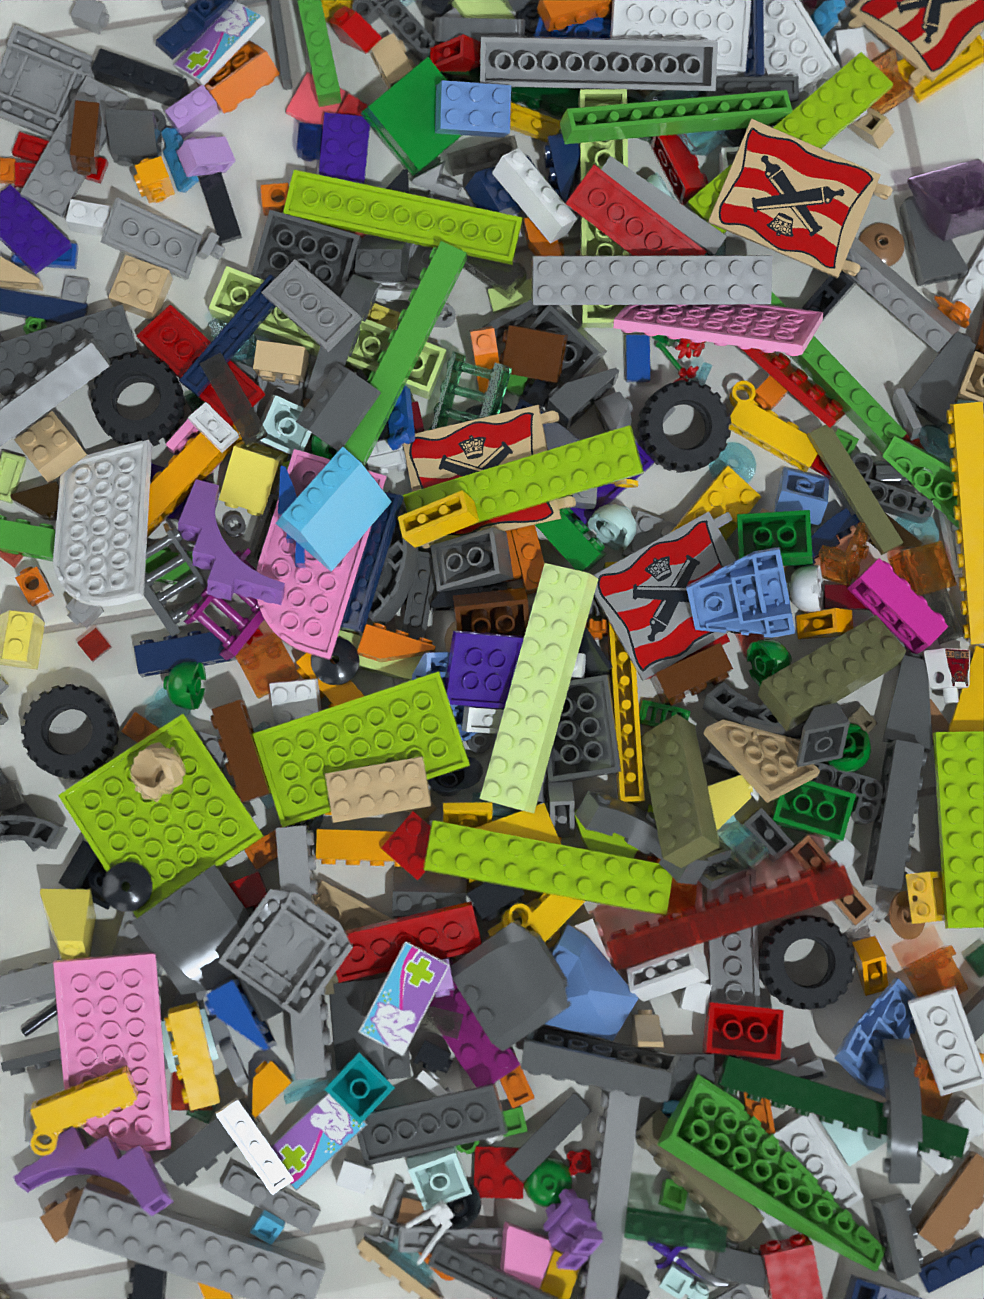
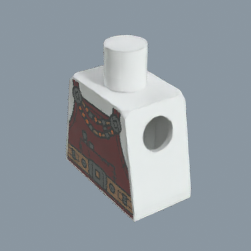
M942 648L924 651L930 688L932 690H943L944 704L958 703V689L968 688L970 685V650Z

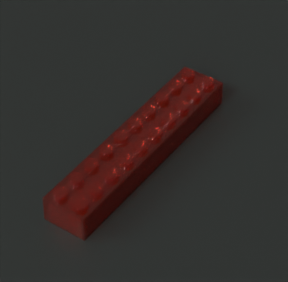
M832 860L823 863V868L816 871L812 867L798 872L799 876L790 879V876L786 875L775 879L776 884L766 886V883H761L751 887V892L743 894L742 890L728 894L729 899L721 902L719 898L704 902L705 907L696 909L695 905L682 909L680 915L673 917L672 913H669L666 916H660L657 919L658 922L649 924V921H644L636 924L634 930L626 932V929L623 928L611 932V937L608 938L606 943L615 970L617 971L852 895L854 891L846 867L842 862L838 863V861Z

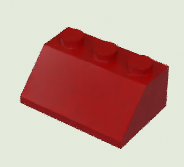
M685 134L653 136L651 149L678 202L681 205H685L709 184L708 178L705 173H701L699 170L698 159L695 153L690 152L688 139Z
M709 1002L704 1026L702 1052L780 1060L784 1010Z

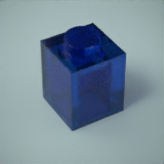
M299 123L296 147L298 158L308 162L315 161V159L320 160L322 125Z

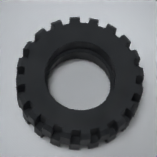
M137 353L134 358H132L131 354L123 355L124 359L118 361L117 358L111 361L112 366L101 372V378H95L93 382L95 389L91 390L92 410L104 432L108 436L110 435L115 442L119 444L122 442L125 445L149 440L153 446L160 444L158 440L163 437L165 440L171 437L170 432L173 429L177 431L180 426L179 419H183L185 413L183 406H185L183 389L174 371H171L169 365L164 361L159 362L158 358L152 355L146 358L144 353ZM141 382L154 385L160 393V402L157 409L150 416L140 420H130L121 416L117 409V400L125 388Z
M679 380L663 386L646 400L645 406L639 414L640 421L637 423V430H640L638 438L639 442L643 443L645 447L644 451L653 458L656 465L660 464L663 466V469L668 471L674 470L678 473L692 472L709 465L720 456L719 454L725 450L727 446L726 441L731 435V430H729L731 416H727L726 411L729 409L726 403L722 404L720 401L721 396L719 393H713L710 386L706 384L700 385L699 381L691 380L690 382H685V380ZM685 404L692 406L701 414L704 420L705 433L703 439L699 444L689 449L675 447L664 434L663 419L666 413L677 405Z
M66 684L65 687L57 685L52 687V690L49 692L43 691L39 694L40 698L37 701L33 700L29 706L32 708L29 713L25 712L23 719L26 721L25 725L21 726V733L24 735L22 743L23 747L28 751L27 755L40 769L60 778L80 779L82 776L90 775L96 769L105 765L108 757L112 758L115 753L113 751L114 745H118L117 731H119V725L115 720L116 715L114 711L97 693L81 685L79 687L74 684ZM70 709L79 710L85 713L92 723L91 739L81 751L75 754H62L56 751L49 741L50 725L60 713Z
M814 915L794 916L780 921L781 923L773 926L769 930L770 933L761 942L763 946L758 952L760 957L759 971L762 974L761 980L763 985L768 987V992L773 997L779 999V1002L797 1009H821L828 1004L838 1001V997L844 995L848 990V983L853 981L854 975H852V970L856 968V961H853L852 954L855 952L853 946L848 944V936L839 930L840 927L835 923H830L828 919L815 917ZM800 939H811L818 942L824 948L828 957L827 972L824 978L814 985L804 986L797 984L790 979L785 971V953L792 943Z

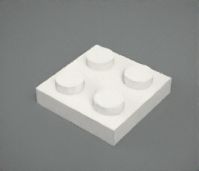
M318 678L269 684L275 726L322 711Z

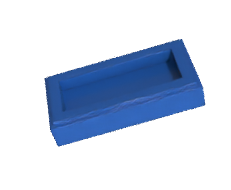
M626 335V382H650V336Z

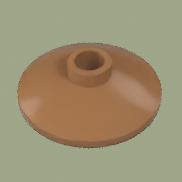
M876 223L870 225L862 232L859 241L889 267L896 264L903 255L905 248L904 239L901 233L889 224ZM879 240H885L887 245H881Z
M908 891L898 892L890 903L889 918L891 926L899 937L906 940L915 939L922 933L925 923L912 924ZM916 895L913 896V900L917 901L918 897Z

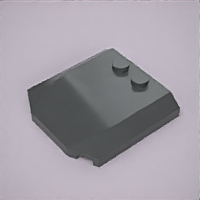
M214 864L131 923L150 951L156 954L157 961L182 995L210 990L233 974V972L221 965L219 960L251 915Z
M518 920L503 928L450 966L452 979L491 1043L502 1051L507 1050L571 1006L570 1001L567 1000L566 987H568V983L563 971L541 936L521 926V922Z

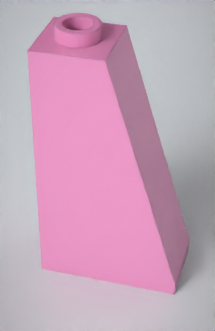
M505 1221L500 1270L539 1288L554 1247L551 1246L547 1236Z

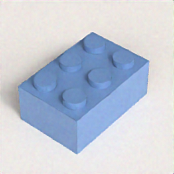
M442 80L436 85L435 133L504 138L510 133L511 85Z

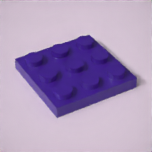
M453 631L445 681V690L450 705L505 708L524 637Z

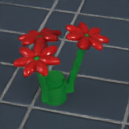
M665 335L652 336L657 341L656 347L665 354L678 370L680 378L674 382L679 380L689 382V379L697 376L698 366L694 368L690 366L687 370L682 368L667 350L666 346L670 347L675 341L678 342L679 345L675 347L676 350H680L678 358L682 359L686 355L689 359L691 355L693 357L701 355L702 350L705 349L704 343L706 341L695 343L686 338L669 339Z

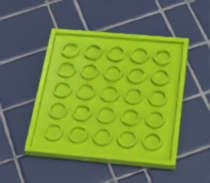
M181 714L58 795L107 872L113 866L122 862L137 863L149 872L153 883L152 894L143 907L132 911L136 918L156 906L214 864L218 868L264 837L184 714ZM160 742L168 749L171 747L175 748L184 763L186 771L183 776V784L175 787L171 794H163L159 801L155 802L151 799H143L141 793L135 791L136 785L131 779L130 772L131 766L134 765V757L138 756L139 751ZM124 882L122 884V889L124 891H128L130 889V883Z

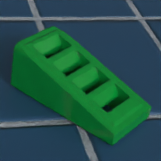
M642 700L639 720L640 724L654 728L666 720L667 712L672 713L671 717L678 714L688 721L691 711ZM648 707L653 708L650 720H645ZM658 710H662L660 722H655Z

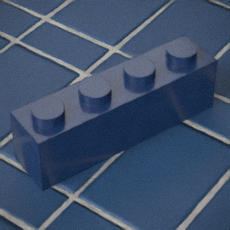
M219 626L229 636L232 634L230 629H225V626ZM192 631L188 632L186 637L178 638V635L163 637L164 641L154 642L153 639L140 641V645L134 646L138 674L142 678L170 673L177 664L191 661L208 666L236 660V656L225 660L220 655V652L224 649L222 646L223 642L211 632Z

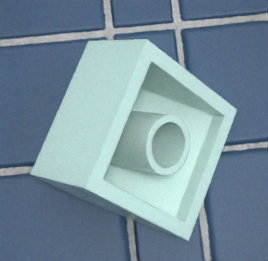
M271 394L253 438L291 455L294 449L304 451L311 433L299 425L296 420L305 408Z
M456 1146L406 1157L408 1172L424 1211L431 1209L441 1200L447 1203L472 1194Z

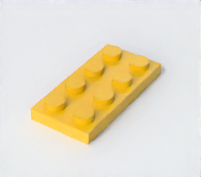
M727 465L720 471L671 532L707 512L711 514L713 520L729 512L732 521L718 528L726 541L738 527L737 514H748L762 496Z

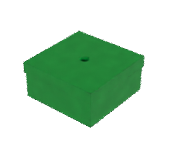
M429 57L419 63L360 113L401 165L408 169V173L412 178L462 136L435 133L436 85L442 80H447Z

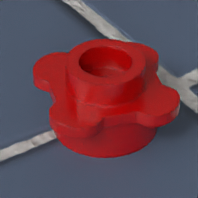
M583 1149L581 1152L571 1150L567 1153L566 1157L569 1160L571 1175L575 1176L577 1173L582 1172L589 1174L592 1171L591 1153L589 1150Z

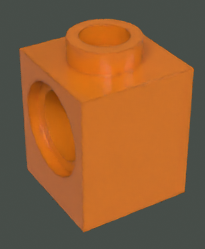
M289 183L261 185L264 216L269 214V210L283 213ZM276 196L284 197V200L281 202L273 201Z
M770 375L755 390L754 401L761 409L772 410L788 393V390Z
M37 566L35 568L28 567L23 569L20 575L15 578L28 603L33 607L54 596L42 571ZM34 579L39 580V586L34 590H29V583Z

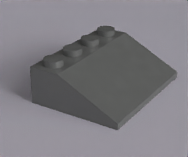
M269 210L251 275L265 280L270 274L276 278L296 259L341 298V288L345 281L349 282L356 263V251L362 239L357 234Z
M608 675L570 681L547 765L549 782H567L621 772Z
M385 979L334 984V994H330L336 1073L354 1056L360 1053L387 1080L411 1077L409 1046L404 1055H401L358 1032Z

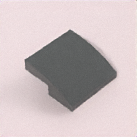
M720 841L719 848L705 855L710 862L699 879L709 890L745 878L747 868L730 858L732 849Z

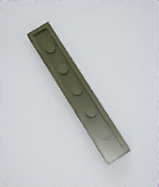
M824 425L810 432L807 437L879 553L883 555L903 544L902 539L832 427L829 428L827 425Z

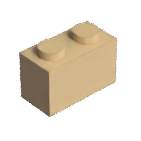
M394 33L382 38L370 50V56L388 89L416 67L412 59H407L405 55L406 48L401 39L397 40Z

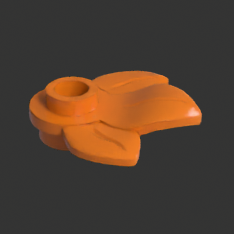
M934 296L935 301L939 304L937 308L951 321H954L962 328L969 326L968 320L971 309L966 304L960 301L952 304L944 297Z

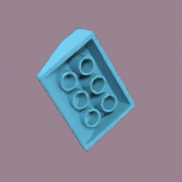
M342 447L275 524L332 572L390 505L391 500L363 464Z

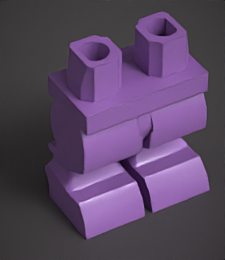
M564 1189L559 1194L562 1204L554 1203L545 1210L548 1220L543 1224L545 1231L549 1232L548 1239L551 1246L564 1252L557 1261V1269L578 1270L589 1255L604 1241L602 1238L603 1232L597 1229L596 1221L591 1220L592 1214L588 1208L587 1199L578 1198L575 1190Z

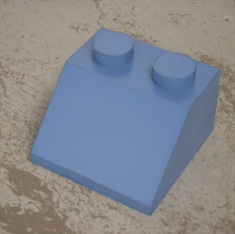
M784 467L775 500L774 512L810 510L811 525L820 526L828 504L829 479Z

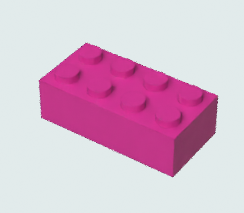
M879 558L847 589L874 616L877 615L886 627L912 653L919 654L929 647L949 626L945 623V619L941 614L934 612L922 596L916 595L910 589V584L905 579L899 578L893 572V568L888 562L882 561Z

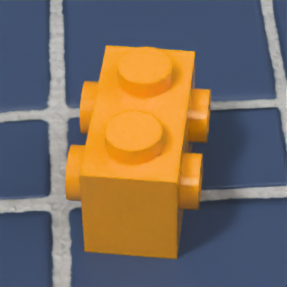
M161 156L154 159L146 158L141 160L139 164L134 165L137 174L133 175L141 197L146 196L149 203H160L167 197L175 194Z

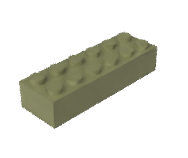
M875 615L763 680L758 696L783 728L789 731L807 720L814 707L836 703L900 665L906 649L880 618Z
M676 714L641 735V748L662 858L679 868H683L719 848L720 843L695 725Z

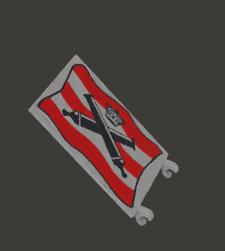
M707 512L593 575L598 578L594 596L642 681L730 632L721 633L695 630L686 587L736 561L718 529L732 521L729 512L714 520L711 514Z

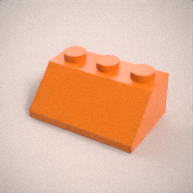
M248 41L204 87L216 101L218 110L225 114L235 110L238 106L237 104L244 99L253 97L262 86L271 84L275 77L279 75V72L267 51Z

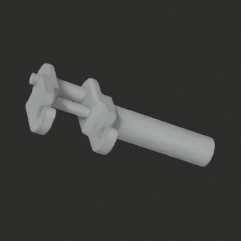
M396 1180L383 1215L372 1212L371 1216L383 1220L379 1235H369V1233L364 1232L363 1236L379 1243L384 1240L387 1242V1245H390V1243L395 1244L393 1237L396 1229H399V1225L396 1221L394 1223L389 1221L394 1216L406 1183ZM386 1225L392 1227L388 1238L383 1236Z

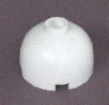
M806 565L798 568L792 574L791 582L786 583L789 597L792 598L793 604L799 610L804 612L822 611L824 595L821 588L823 578L820 565Z

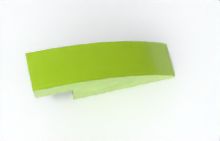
M575 816L576 827L587 850L634 858L638 849L626 843L625 837L616 833L609 836L600 832L586 830Z

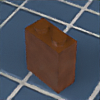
M75 100L70 147L73 171L84 176L91 175V173L97 174L102 127L100 104L97 102Z
M509 325V328L505 329L503 335V343H506L505 352H501L499 365L502 367L501 373L555 383L560 382L568 334Z

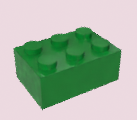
M571 508L560 509L561 519L535 524L575 570L588 572L607 555L603 550L606 546L597 537L594 538L588 534L589 527L581 519L578 520L572 516L574 511Z
M810 510L737 514L739 559L755 551L779 547L783 566L813 564Z
M808 781L776 798L770 818L777 825L839 843L844 841L856 794Z

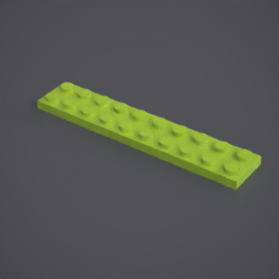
M860 52L773 128L822 149L892 88L893 83ZM732 164L688 201V206L707 223ZM712 225L713 227L721 231L723 234L726 232V230L719 228L715 225Z
M293 170L283 211L284 214L318 224L430 248H438L440 242L443 241L466 252L468 256L511 265L513 264L522 225V217L299 170Z
M629 425L403 495V499L408 513L463 490L474 500L479 518L477 523L640 475L644 471L632 427Z
M434 820L431 824L423 869L435 873L662 916L667 915L672 876L659 863Z

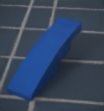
M280 466L279 518L297 499L294 486L285 466ZM287 534V543L296 544L295 566L297 568H306L305 549Z

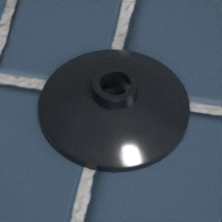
M338 637L332 656L339 657L337 664H332L329 659L311 656V666L314 674L319 680L329 685L347 683L355 676L359 668V655L354 645L348 640Z
M122 862L113 866L107 872L103 880L102 890L105 900L111 907L123 912H132L140 909L148 902L152 894L153 883L149 872L143 866L134 862ZM124 882L130 883V889L128 891H124L122 889V884Z
M469 1184L472 1194L445 1203L454 1215L450 1219L453 1225L448 1228L449 1230L464 1229L471 1225L478 1217L482 1201L479 1192L473 1185ZM459 1207H463L460 1212H457Z

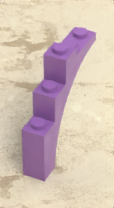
M196 479L179 519L178 531L183 539L196 542L193 549V566L203 570H211L208 577L207 594L219 599L231 600L233 594L236 593L243 597H252L263 600L266 603L281 605L284 598L285 583L264 576L247 566L231 551L221 536L215 517L219 500V485Z
M73 1127L60 1133L56 1148L51 1154L42 1156V1158L31 1165L25 1166L18 1174L13 1176L16 1184L27 1193L47 1182L67 1176L95 1175L109 1178L127 1187L137 1199L141 1208L151 1216L173 1203L150 1154L139 1145L129 1149L122 1156L116 1143L109 1137L105 1136L97 1139L89 1146L84 1134Z

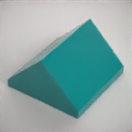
M358 1053L334 1076L324 1090L361 1125L395 1087Z

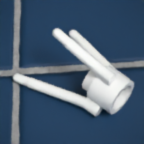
M443 1200L406 1224V1227L410 1228L430 1218L436 1227L439 1224L442 1225L418 1258L417 1264L423 1262L443 1233L453 1225L450 1219L454 1215Z

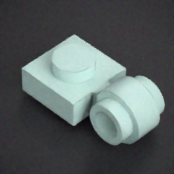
M673 1263L659 1283L661 1289L677 1299H682L684 1294L688 1295L686 1299H708V1292L710 1291L705 1284L699 1281L691 1285L694 1276Z

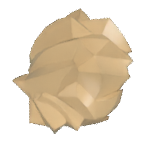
M158 742L148 746L145 750L139 751L138 756L134 757V765L131 766L130 773L131 779L136 785L135 791L140 792L143 799H151L158 802L163 794H171L175 787L183 784V776L186 770L175 748L171 747L168 749Z

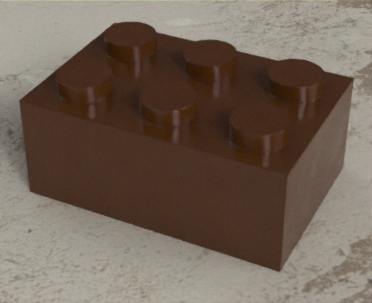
M525 588L453 595L456 631L525 636L529 622L528 599Z
M719 643L655 673L651 678V682L661 703H669L670 706L682 702L686 698V694L691 693L692 696H695L705 691L710 683L716 686L726 681L730 677L729 673L733 670V667L722 644Z

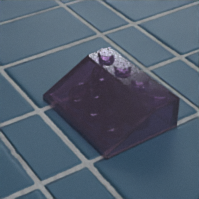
M979 158L908 178L907 183L928 227L943 242L984 230V163Z

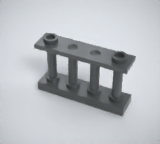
M166 522L163 526L167 535L146 548V559L174 543L180 554L149 574L148 572L145 573L144 597L170 635L174 636L180 632L177 625L180 622L179 619L186 616V611L195 602L198 604L203 597L199 595L175 611L173 609L168 611L165 606L167 600L197 581L205 589L207 581L199 569L193 566V560L180 542L183 538L177 528L171 529ZM185 562L188 564L193 572L192 574L163 592H155L152 587L155 584L154 581Z

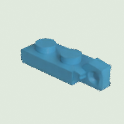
M826 0L809 16L822 37L839 22L837 15L846 7L844 0Z
M166 127L161 132L166 144L163 153L177 190L180 193H186L199 180L197 176H186L177 155V151L183 145L184 140L175 128Z

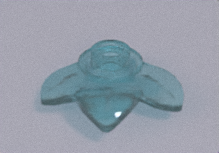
M162 688L156 693L154 701L147 705L145 717L151 724L163 727L181 714L187 716L191 710L174 705L167 695V690ZM160 709L162 714L160 716H156L153 713V710Z

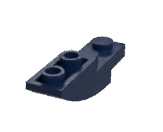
M235 0L195 1L188 7V13L156 39V46L173 60L181 52L188 50Z
M845 508L826 521L812 535L813 564L807 565H814L816 563L814 559L823 556L825 559L836 553L835 548L840 544L837 537L840 540L852 533L851 529L859 526L860 529L864 528L856 514L851 516L849 510ZM793 565V567H794L795 570H796L797 568L801 567V566H806V565Z

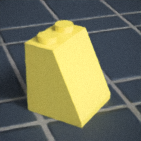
M243 439L233 447L219 500L224 501V504L228 507H242L247 509L249 514L255 516L264 515L269 511L280 481V466H283L282 463L287 462L289 454L248 439Z
M13 610L0 614V665L38 670L45 622L36 614Z
M742 775L708 786L717 830L751 798L750 793L753 792V788Z
M40 889L46 919L61 960L90 957L96 920L91 891L84 889Z

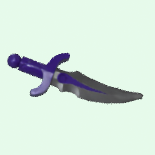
M653 1236L647 1238V1244L653 1246V1249L666 1257L663 1262L656 1264L657 1268L665 1269L673 1263L694 1276L695 1281L714 1287H728L730 1285L728 1282L720 1280L705 1271L692 1258L680 1255L679 1252L681 1250L689 1248L688 1244L681 1243L669 1248Z

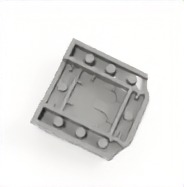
M15 25L6 45L7 50L0 64V118L51 139L86 76L94 79L91 69L93 66L92 56Z
M270 889L219 960V963L301 1021L353 947L340 923L299 893Z

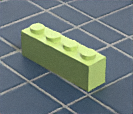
M340 630L338 635L339 638L351 642L356 650H358L362 636L358 635L359 632ZM338 656L331 657L333 661L339 662ZM359 656V668L408 682L412 680V674L422 656L387 662H378Z

